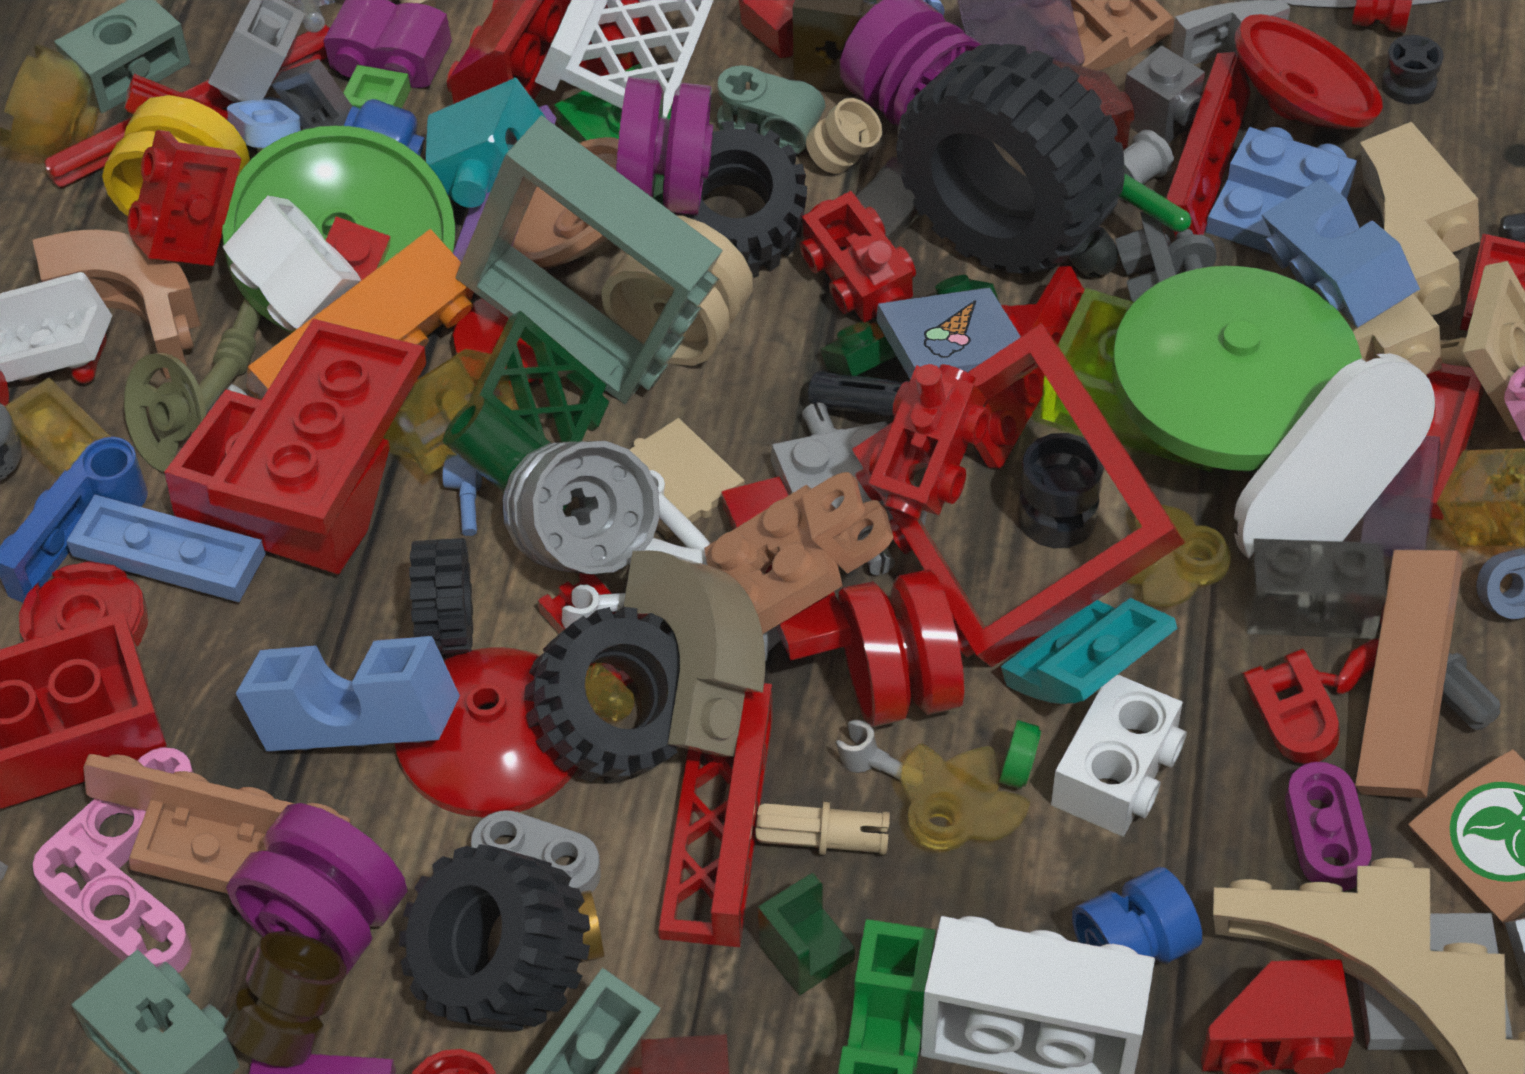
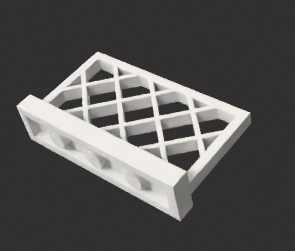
M571 0L535 82L555 91L561 79L622 108L628 77L658 80L664 91L663 118L666 119L673 103L674 92L681 83L714 0H639L640 3L623 5L620 0ZM680 10L689 26L672 29L663 13ZM648 16L657 32L640 35L631 19ZM616 21L625 38L607 41L599 24ZM665 45L674 62L657 65L648 48ZM633 51L642 69L625 72L615 54ZM601 57L610 75L599 76L580 67V62Z

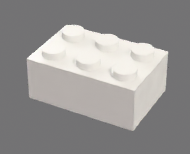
M941 916L924 993L921 1056L1006 1074H1134L1143 1034L1155 958L1139 955L1133 949L1118 944H1106L1098 947L1067 941L1063 936L1046 930L1026 933L997 927L992 922L979 917L970 916L955 919Z

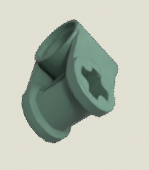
M732 66L721 73L717 82L719 96L723 99V105L719 108L717 114V124L720 130L721 122L733 121V115H737V123L734 122V129H745L746 122L757 124L759 134L765 136L769 130L775 132L780 136L779 147L782 148L790 144L797 154L805 149L806 137L810 129L819 122L826 107L823 96L812 85L768 74L751 66ZM746 82L750 83V90H746Z

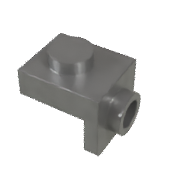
M319 59L281 72L271 84L286 106L299 115L302 130L321 126H344L348 113L353 107Z

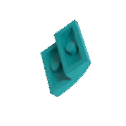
M1132 598L1127 599L1117 608L1096 600L1040 636L1003 664L1001 670L1007 687L1022 694L1051 703L1072 704L1081 702L1177 629L1176 620L1174 617Z

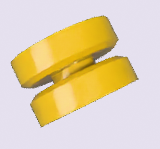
M166 95L149 98L136 109L126 127L124 138L117 142L105 163L102 179L109 197L119 210L128 216L132 203L138 201L143 182L141 174L142 157L148 147H152L156 130L169 131L180 143L234 150L242 159L238 175L250 161L246 142L236 128L215 110L192 99Z

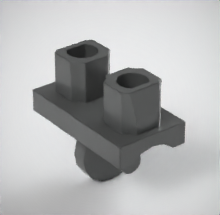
M1142 211L1140 215L1144 228L1115 239L1127 275L1153 266L1156 271L1126 281L1133 303L1144 292L1161 281L1182 272L1212 267L1217 259L1216 249L1210 238L1204 235H1195L1192 230L1187 229L1184 232H1178L1176 235L1177 240L1171 244L1168 235L1164 233L1162 223Z

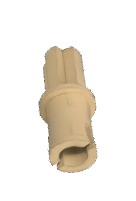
M824 801L823 808L764 803L759 806L757 811L755 834L757 841L760 843L819 848V855H826V848L879 853V855H886L888 834L862 831L887 833L890 812L875 813L830 809V802Z

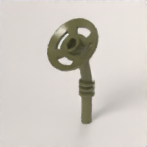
M245 297L232 328L225 330L222 334L217 351L213 356L214 367L199 385L188 367L178 358L167 353L146 355L138 360L131 369L124 393L126 423L136 449L153 468L161 472L167 469L176 456L179 441L190 438L206 416V413L236 375L244 374L247 370L252 353L256 348L254 335L262 315L250 305ZM161 368H167L171 381L163 383L158 389L151 386L149 382L153 375ZM146 407H149V416L152 426L158 437L161 439L159 443L154 437L149 426Z

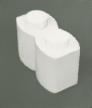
M267 196L223 246L227 255L233 261L230 265L233 274L252 289L260 288L270 303L267 306L269 314L277 323L291 331L301 327L361 281L356 271L346 259L324 240L319 230L309 218L288 199Z

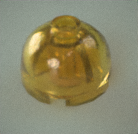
M36 44L34 46L36 58L27 55L8 97L4 112L11 114L14 120L11 131L0 127V146L23 155L47 158L74 145L79 136L83 138L90 137L98 119L99 108L91 105L92 85L84 70L75 61L63 54Z

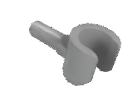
M853 720L848 723L850 737L858 746H849L840 740L836 741L840 760L847 770L859 773L873 767L888 773L917 790L921 788L926 775L890 757V754L877 748L874 730L870 724L861 720Z

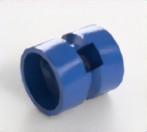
M1156 867L1127 881L1122 887V896L1116 892L1107 891L1077 905L1072 911V923L1079 943L1098 947L1106 944L1123 945L1133 949L1139 955L1154 957L1158 963L1168 964L1198 949L1202 944V928L1193 902L1175 875L1164 867Z

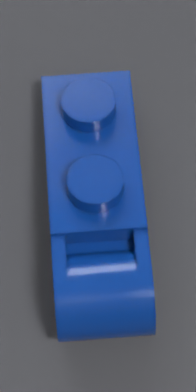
M106 437L96 440L87 446L70 469L64 471L53 486L38 497L33 511L18 530L3 541L0 546V578L8 597L23 603L27 593L37 583H39L41 588L49 580L52 572L56 571L70 553L66 541L94 495L139 507L143 506L147 499L148 490L135 450L128 441L118 437Z

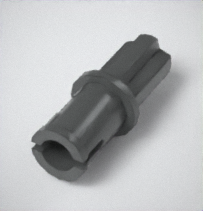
M1449 652L1442 699L1471 728L1482 730L1500 715V701L1466 669L1467 661L1462 654H1451Z

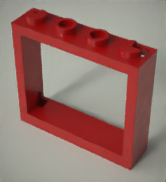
M1042 323L968 373L976 378L974 385L987 398V401L1037 367H1040L1142 527L985 627L920 518L916 521L889 511L893 517L889 522L895 543L905 555L913 550L923 566V570L931 569L937 575L945 592L952 616L955 619L954 625L960 650L967 658L975 653L976 656L991 667L997 665L1186 543L1059 346ZM893 422L852 449L863 467L855 473L856 478L871 501L876 500L880 502L883 500L885 502L886 497L882 496L868 484L871 477L869 474V462L876 445L881 440H886Z

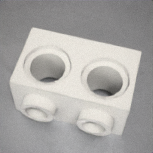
M1116 675L1103 685L1055 770L1051 805L1124 837L1135 814L1146 818L1160 788L1161 782L1154 778L1161 765L1164 764L1172 768L1181 752L1187 731L1178 728L1183 702L1120 675ZM1127 729H1138L1145 732V734H1135ZM1110 778L1120 782V784H1106L1098 779Z

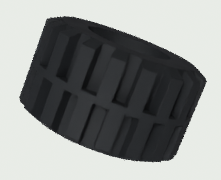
M734 121L721 122L720 131L713 132L708 179H703L699 215H675L685 216L705 223L725 236L744 256L752 272V278L759 277L761 265H764L770 272L780 265L781 254L789 257L795 248L796 237H800L803 227L802 216L805 213L807 199L806 173L803 164H795L797 153L790 144L782 148L779 147L780 136L775 132L769 130L763 136L758 133L757 124L746 122L745 129H734ZM740 185L756 192L766 205L753 215L743 218H729L712 211L702 199L707 193L717 187Z
M623 606L615 614H612L610 607L598 609L587 618L582 616L569 625L542 649L544 653L534 661L529 673L535 676V678L525 686L524 700L534 702L535 708L526 714L529 728L540 725L544 735L536 740V743L543 753L553 747L560 754L554 764L563 771H567L575 765L580 768L578 778L592 782L596 778L603 776L604 783H618L629 776L633 779L646 773L677 753L676 749L679 747L669 745L668 741L679 680L680 653L673 630L666 634L659 629L663 621L659 616L649 613L642 620H638L637 608ZM590 664H610L620 668L632 678L639 690L642 701L641 717L635 729H622L612 726L594 712L585 691V678Z
M481 844L477 848L464 846L455 849L453 859L442 856L433 863V875L431 877L422 875L414 887L418 893L415 902L407 901L403 916L409 918L407 929L400 931L399 946L405 947L407 956L400 961L403 974L414 977L409 989L415 998L427 1001L425 1009L436 1016L446 1017L449 1021L506 1031H522L524 1025L536 1027L547 1021L546 1010L559 1012L568 1002L564 995L566 989H577L583 976L577 972L580 959L588 961L590 945L583 944V933L591 930L589 915L579 913V908L585 900L578 888L569 886L571 877L562 869L552 867L550 862ZM501 914V939L496 953L489 962L488 940L491 929Z

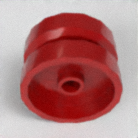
M931 569L899 575L893 583L890 600L887 594L874 581L841 588L838 594V601L851 627L852 644L843 647L857 703L866 723L870 724L871 727H877L903 721L907 717L911 697L926 715L954 710L963 706L965 693L964 674L958 637L945 592L937 575Z

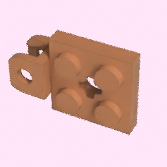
M843 472L834 475L812 489L806 484L784 499L773 503L768 509L739 527L723 534L718 540L704 548L707 565L728 573L744 588L758 614L762 634L842 587L838 565L848 574L879 555L892 542L893 533L886 509L876 500L863 503L858 480L851 473ZM844 496L842 504L836 509L831 503L838 497ZM873 525L871 533L866 538L858 540L860 532L865 527ZM772 564L773 569L765 574L767 568Z

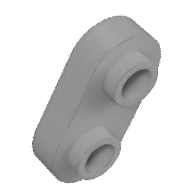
M499 811L486 816L477 824L472 833L471 846L473 848H477L479 844L490 845L550 862L552 867L566 872L571 877L569 886L578 888L580 892L591 890L592 893L600 881L601 867L598 850L595 844L583 834L515 811ZM502 836L515 837L513 841L507 844H497L494 842ZM565 855L576 858L569 865L555 863L558 858Z

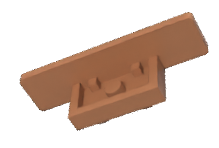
M89 754L84 764L86 794L89 797L146 811L129 856L130 870L228 894L226 886L237 869L251 852L266 851L263 843L266 832L285 807L294 804L274 799L269 793L253 787H243L237 790L209 783L204 777L188 771L168 773L144 767L137 760L123 755L104 757ZM317 803L307 804L322 808L351 824L350 818L339 815L337 811L326 805Z

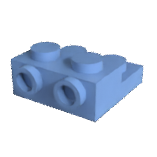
M1249 127L1230 163L1228 180L1208 216L1206 233L1270 253L1266 247L1265 239L1271 236L1262 214L1320 178L1347 199L1351 190L1357 161L1347 158L1341 148L1332 144H1322L1315 148L1293 141L1292 136L1287 131L1278 127H1269L1264 131Z

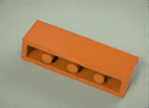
M429 229L313 318L425 347L429 341L427 335L442 324L446 328L453 327L470 312L473 307L471 300L474 292L455 278L461 262L438 236ZM313 318L248 366L246 388L256 399L262 400Z

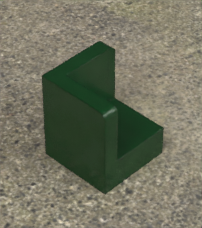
M814 873L807 875L758 906L760 947L799 996L855 960V947L823 909V884Z

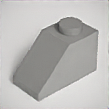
M250 0L208 83L218 88L226 98L236 103L248 100H263L289 51L305 13L282 0Z

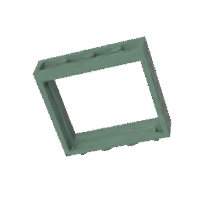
M541 115L506 153L455 278L508 318L521 310L607 385L606 391L626 404L641 385L647 390H650L652 386L654 387L668 368L667 362L685 338L683 334L702 308L699 306L719 280L711 271L723 250ZM537 187L674 288L672 295L644 344L511 246Z

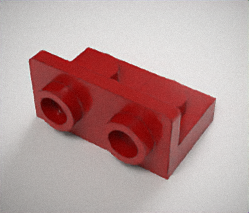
M156 130L152 147H148L142 157L141 174L143 182L138 201L133 202L129 209L127 221L130 237L148 258L214 265L222 235V226L225 224L242 160L234 150L180 143L169 131Z

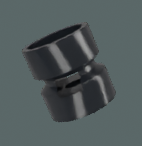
M1051 433L1038 438L1026 450L1022 462L1018 519L1025 535L1039 545L1053 549L1070 548L1083 543L1094 531L1098 518L1099 495L1102 488L1104 467L1085 438L1070 433Z

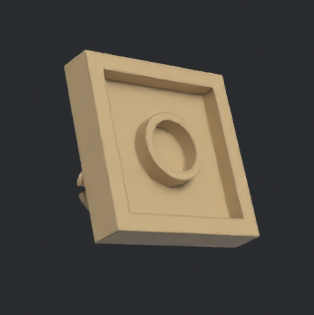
M1508 261L1484 267L1467 336L1452 340H1440L1441 363L1473 369L1510 432L1514 433L1519 432L1505 403L1504 395L1512 375L1518 369L1525 366V291Z

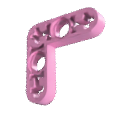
M162 747L151 750L137 760L144 767L168 773H175L177 771L194 773L187 756L175 748ZM94 799L43 844L35 854L32 865L36 880L42 892L53 904L122 961L138 949L156 967L165 961L180 973L188 964L192 952L190 939L184 924L177 915L119 869L129 860L146 811ZM125 813L134 817L133 825L120 836L106 837L99 833L100 825L111 815ZM61 864L70 868L77 865L83 880L87 884L81 890L73 878L63 872L56 875L55 869ZM123 895L130 899L127 910L116 919L101 920L94 916L96 906L107 896ZM143 924L146 932L156 941L162 943L168 939L171 945L170 948L163 953L156 948L148 951L143 938L137 930Z

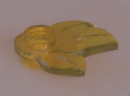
M1162 505V507L1186 543L1127 580V582L1132 584H1143L1142 597L1145 604L1163 607L1183 603L1192 597L1199 586L1210 585L1221 580L1227 574L1231 561L1230 549L1218 531L1207 526H1196L1188 513L1166 505ZM1135 516V521H1136L1137 527H1138V529H1139V528H1141L1142 526H1141V524L1139 523V521L1137 520V518H1136V516ZM1192 558H1201L1205 561H1199Z
M919 743L909 753L902 766L901 784L912 802L907 817L909 831L919 844L934 851L957 849L966 843L968 839L996 841L1008 836L1025 819L1030 801L1015 793L998 791V765L995 752L989 746L963 752L945 762L930 747ZM936 816L944 817L951 823V826L940 827L931 823L929 819Z

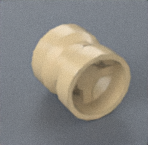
M855 98L843 99L829 111L827 118L822 119L810 129L806 137V147L810 157L817 166L833 174L844 173L859 160L860 155H864L879 142L882 136V125L878 115L865 102Z

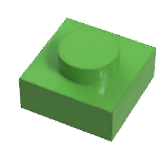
M357 65L343 93L351 105L361 108L370 99H377L402 108L411 91L409 75L407 73Z

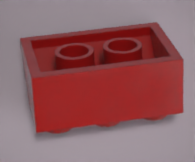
M494 0L492 11L483 25H479L474 29L470 45L460 61H455L449 70L447 90L449 93H452L453 104L514 78L518 79L531 98L535 100L542 88V85L536 83L535 79L571 0Z
M225 389L164 471L174 516L260 539L265 551L339 575L368 531L390 450L389 440L383 438L326 536L209 504L206 487L261 401Z

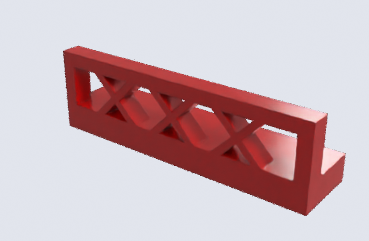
M764 683L763 692H745L735 757L714 756L688 749L659 924L660 940L738 948L741 946L756 842L757 811L762 800L773 723L772 684ZM703 756L709 763L701 768ZM720 774L730 785L729 797L726 802L710 811L696 795L697 789ZM695 812L700 819L692 824L693 813ZM711 830L722 842L720 856L702 869L688 854V845ZM685 869L692 877L682 883ZM702 888L713 900L711 909L712 923L677 919L679 903Z

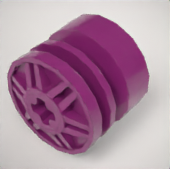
M882 0L863 16L847 39L840 59V78L847 89L870 107L879 109L884 118L890 123L899 126L901 116L906 112L907 105L956 57L965 51H973L982 44L973 37L965 35L964 31L958 26L946 22L943 15L924 0Z

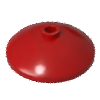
M1265 14L1247 16L1238 26L1234 36L1238 57L1255 88L1268 100L1272 110L1280 116L1290 120L1296 119L1313 126L1350 130L1371 125L1381 113L1383 108L1382 97L1371 78L1347 54L1323 37L1294 22Z
M487 647L460 653L444 660L460 697L440 739L420 743H395L401 769L409 783L419 794L444 810L465 816L486 817L499 811L522 812L552 797L571 779L578 767L574 765L567 771H563L555 765L554 762L560 754L553 747L543 753L536 743V740L544 735L540 725L529 728L526 714L535 706L534 702L524 700L525 686L535 678L529 671L534 661L540 655L516 648ZM497 704L488 710L479 709L482 705Z

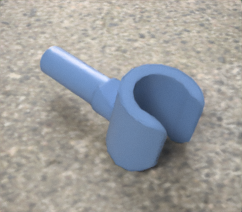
M449 452L444 461L443 485L445 488L460 489L462 534L472 536L477 533L475 499L477 497L476 491H479L481 488L482 475L457 454Z

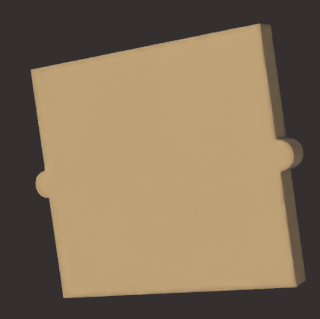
M679 418L645 440L643 438L635 439L634 447L629 449L649 470L656 471L664 478V496L691 523L700 517L709 518L712 516V509L723 503L721 491L745 485V480ZM659 518L656 529L666 539L675 535Z

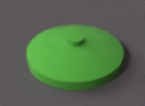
M321 126L304 129L278 139L261 150L246 164L237 176L225 224L222 226L223 244L225 245L267 196H273L291 201L316 226L324 240H326L336 216L391 236L390 248L383 264L429 229L438 236L452 253L455 242V222L452 206L443 184L431 167L418 154L395 139L375 131L351 126ZM224 250L228 269L245 299L266 319L293 333L294 331L281 326L269 314L267 306L270 303L260 288L252 289L233 274L230 269L233 261Z
M1213 266L1194 269L1169 277L1144 292L1132 304L1123 317L1116 334L1112 375L1117 396L1124 410L1136 426L1154 442L1182 458L1199 464L1228 470L1249 471L1261 468L1333 376L1346 365L1362 357L1356 337L1347 321L1335 307L1330 305L1317 292L1291 278L1274 272L1242 266Z

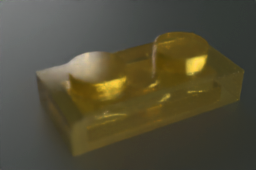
M47 378L5 406L14 421L20 439L58 477L64 471L70 469L87 446L96 440L111 437L50 378Z

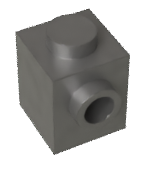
M1160 46L1126 73L1121 122L1138 133L1143 130H1152L1169 144L1193 124L1202 98L1205 72L1164 46Z

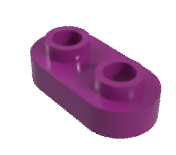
M1325 762L1305 764L1298 768L1291 776L1285 796L1286 811L1301 869L1311 882L1333 883L1341 886L1343 891L1350 890L1356 887L1357 867L1369 866L1372 855V848L1355 785L1344 770L1333 764ZM1320 800L1328 808H1315L1308 801ZM1323 858H1337L1344 866L1331 865L1325 862Z

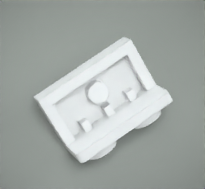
M78 272L0 293V370L7 382L14 380L28 381L41 373L65 367L79 368L95 360L112 314L84 273Z

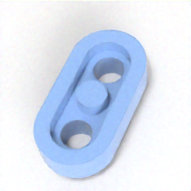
M248 100L237 102L227 107L228 122L236 128L246 142V145L257 147V154L276 140L301 131L299 115L278 101Z

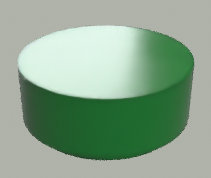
M1016 720L999 783L1018 789L1026 786L1042 730H1039V726Z

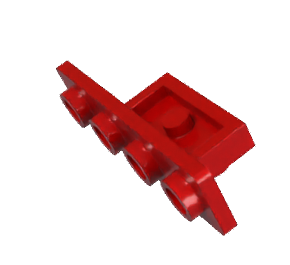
M1071 266L1057 268L1037 304L1001 305L1020 336H1023L1042 323L1064 356H1066L1092 310L1089 296ZM1037 367L985 402V407L990 410V421L984 438L975 447L988 468H1002L1050 383L1040 367Z

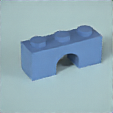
M1322 178L1262 214L1271 236L1265 239V244L1275 262L1282 269L1290 266L1292 273L1299 283L1310 289L1314 288L1319 295L1340 311L1357 328L1420 290L1400 243L1373 220L1359 228L1347 199Z
M432 636L373 641L353 681L346 680L334 673L323 660L317 646L260 650L236 691V695L266 751L309 750L312 748L340 746L361 747L370 744L420 743L439 740L460 697Z

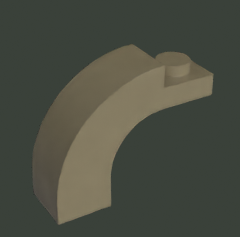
M633 551L623 606L637 608V618L643 619L649 613L662 618L661 625L672 628L679 647L680 672L668 744L714 756L735 757L745 692H763L765 648L762 628L755 607L744 588L728 573L718 568L662 551Z

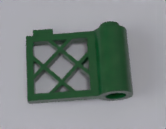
M520 310L509 317L469 402L456 414L445 430L443 444L504 493L511 472L522 459L534 450L551 443L545 438L540 419H555L561 442H581L587 428L592 431L599 427L610 402L603 396L607 385ZM519 338L533 348L538 367L524 368L517 346ZM560 377H567L583 391L579 404L568 405ZM542 378L551 407L536 408L528 379ZM498 382H511L518 409L511 410L493 395ZM568 503V504H566V505H563V510H565V508H566L570 503Z

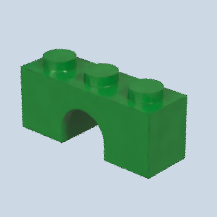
M866 919L855 977L854 1004L847 1046L842 1048L838 1074H916L922 1040L924 993L935 946V929Z

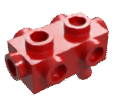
M852 191L834 200L822 201L809 213L802 216L804 241L799 244L801 254L812 272L818 273L824 269L833 281L829 283L831 295L843 313L847 314L854 310L863 322H867L877 316L879 303L906 300L913 297V278L916 277V269L911 257L903 247L898 246L895 248L886 237L885 227L878 213L871 206L864 208ZM839 247H846V249L841 251Z
M933 364L916 365L910 382L906 381L900 386L893 404V416L895 417L886 440H881L874 448L869 462V474L871 477L868 484L882 496L886 497L883 507L887 510L918 521L923 510L939 516L945 502L954 504L959 499L966 481V469L961 467L960 463L968 444L978 445L982 441L990 421V410L983 407L987 398L974 385L976 378L973 375L946 364H940V367ZM927 467L920 487H916L914 485L916 472Z

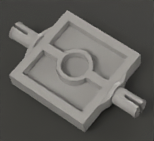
M817 403V408L815 409L814 404H811L802 413L811 436L772 444L770 461L777 477L780 476L788 495L806 484L812 489L839 473L849 472L856 478L855 473L863 467L852 449L886 427L887 423L883 421L837 430L834 428L829 417L827 407L823 403ZM859 483L858 486L863 503L871 501ZM844 496L838 497L831 504L837 509L842 504ZM883 500L879 502L883 506ZM886 509L888 519L891 520L893 517L889 510ZM923 510L920 520L925 526L927 511ZM873 525L865 527L858 535V540L866 538L871 533ZM887 547L879 555L868 561L867 564L871 574L879 575L880 568L882 573L885 574L894 567L895 561Z

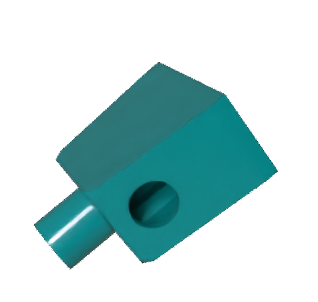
M511 79L429 114L427 120L426 163L436 173L447 194L454 202L464 207H478L485 201L486 194L491 191L506 153L541 115L545 118L546 116L518 79Z

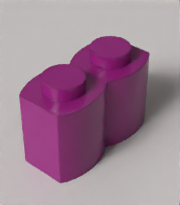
M345 0L323 41L330 68L346 77L351 78L356 66L361 65L407 73L409 75L410 87L421 88L430 86L452 42L447 14L434 7L419 3L396 5L388 0Z

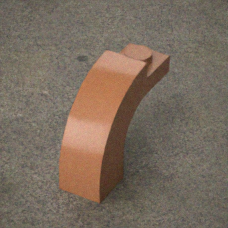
M78 230L32 240L42 282L78 272L84 273L107 308L126 310L143 318L151 327L158 353L170 354L187 366L183 350L194 348L189 329L201 325L189 283L176 261L148 258L133 241L130 234L117 231ZM163 368L165 378H171L168 369Z

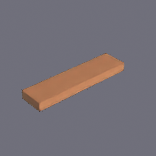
M1394 550L1355 784L1361 795L1427 798L1463 564L1458 551Z

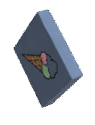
M990 288L878 304L877 322L909 379H911L916 365L933 364L940 367V364H946L969 372L1021 337Z

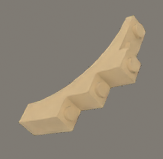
M1409 122L1360 142L1363 185L1380 211L1384 230L1400 243L1420 290L1358 328L1340 311L1339 313L1353 331L1364 361L1367 362L1374 358H1380L1376 354L1391 353L1408 360L1427 375L1442 369L1440 329L1432 315L1439 314L1461 304L1459 260L1453 252L1480 242L1478 198L1417 127L1412 122Z
M1400 858L1374 860L1371 866L1357 867L1356 893L1343 892L1341 886L1326 882L1303 884L1300 886V891L1272 890V886L1269 883L1251 879L1233 881L1230 883L1229 888L1214 887L1213 916L1215 934L1268 941L1323 960L1342 959L1344 972L1373 987L1416 1023L1450 1064L1455 1074H1525V1031L1518 1034V1040L1506 1039L1505 954L1487 953L1485 946L1475 943H1451L1445 945L1443 951H1430V868H1414L1413 862Z

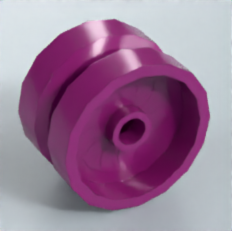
M628 77L620 122L616 171L652 198L654 197L657 175H665L663 203L666 208L675 214L698 216L703 179H708L714 127L713 124H709L712 87L681 83L674 92L670 119H664V91L659 81Z
M303 803L287 805L263 838L266 851L251 852L229 880L226 886L229 898L241 916L263 937L270 932L288 931L315 938L329 946L342 958L346 965V974H348L373 940L370 927L383 926L408 892L405 878L392 858L370 837L349 822L315 806Z

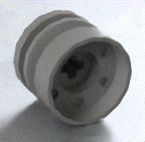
M607 441L548 443L527 454L511 472L503 495L504 524L514 545L536 564L557 571L582 574L615 572L631 563L633 551H644L651 543L660 517L659 492L648 467L627 448ZM572 497H577L580 507L572 510L571 516H565L563 505L570 503Z

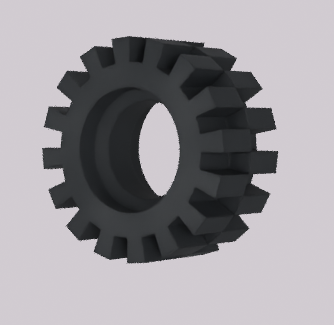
M464 538L413 541L411 544L409 578L411 581L412 622H414L413 634L414 637L432 636L440 654L471 652V647H473L470 563H468V548Z

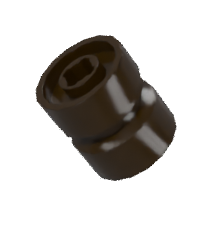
M288 931L267 933L259 941L247 969V983L239 988L226 1018L224 1031L229 1041L242 1053L269 1065L293 1067L306 1062L310 1058L324 1027L319 1016L325 1015L332 1008L346 977V965L342 958L329 946L315 938Z

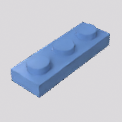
M99 495L93 496L66 541L70 553L74 557L97 563L111 564L124 571L240 602L266 555L262 540Z

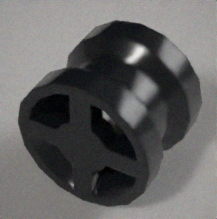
M1405 35L1393 41L1387 54L1388 66L1384 70L1381 81L1383 91L1387 96L1396 102L1404 104H1420L1434 96L1438 82L1436 74L1440 71L1444 58L1441 47L1435 41L1420 35Z

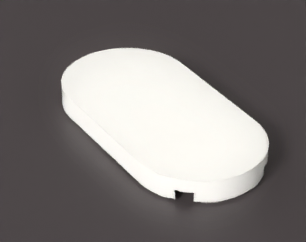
M1391 353L1376 354L1380 358H1374L1367 362L1361 358L1342 368L1327 383L1246 485L1236 504L1234 519L1238 522V535L1235 533L1234 535L1240 551L1259 569L1270 574L1285 576L1307 571L1323 562L1337 549L1423 442L1434 416V391L1427 376L1408 360Z

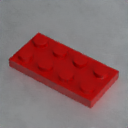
M313 318L206 487L209 504L326 536L425 367V347Z

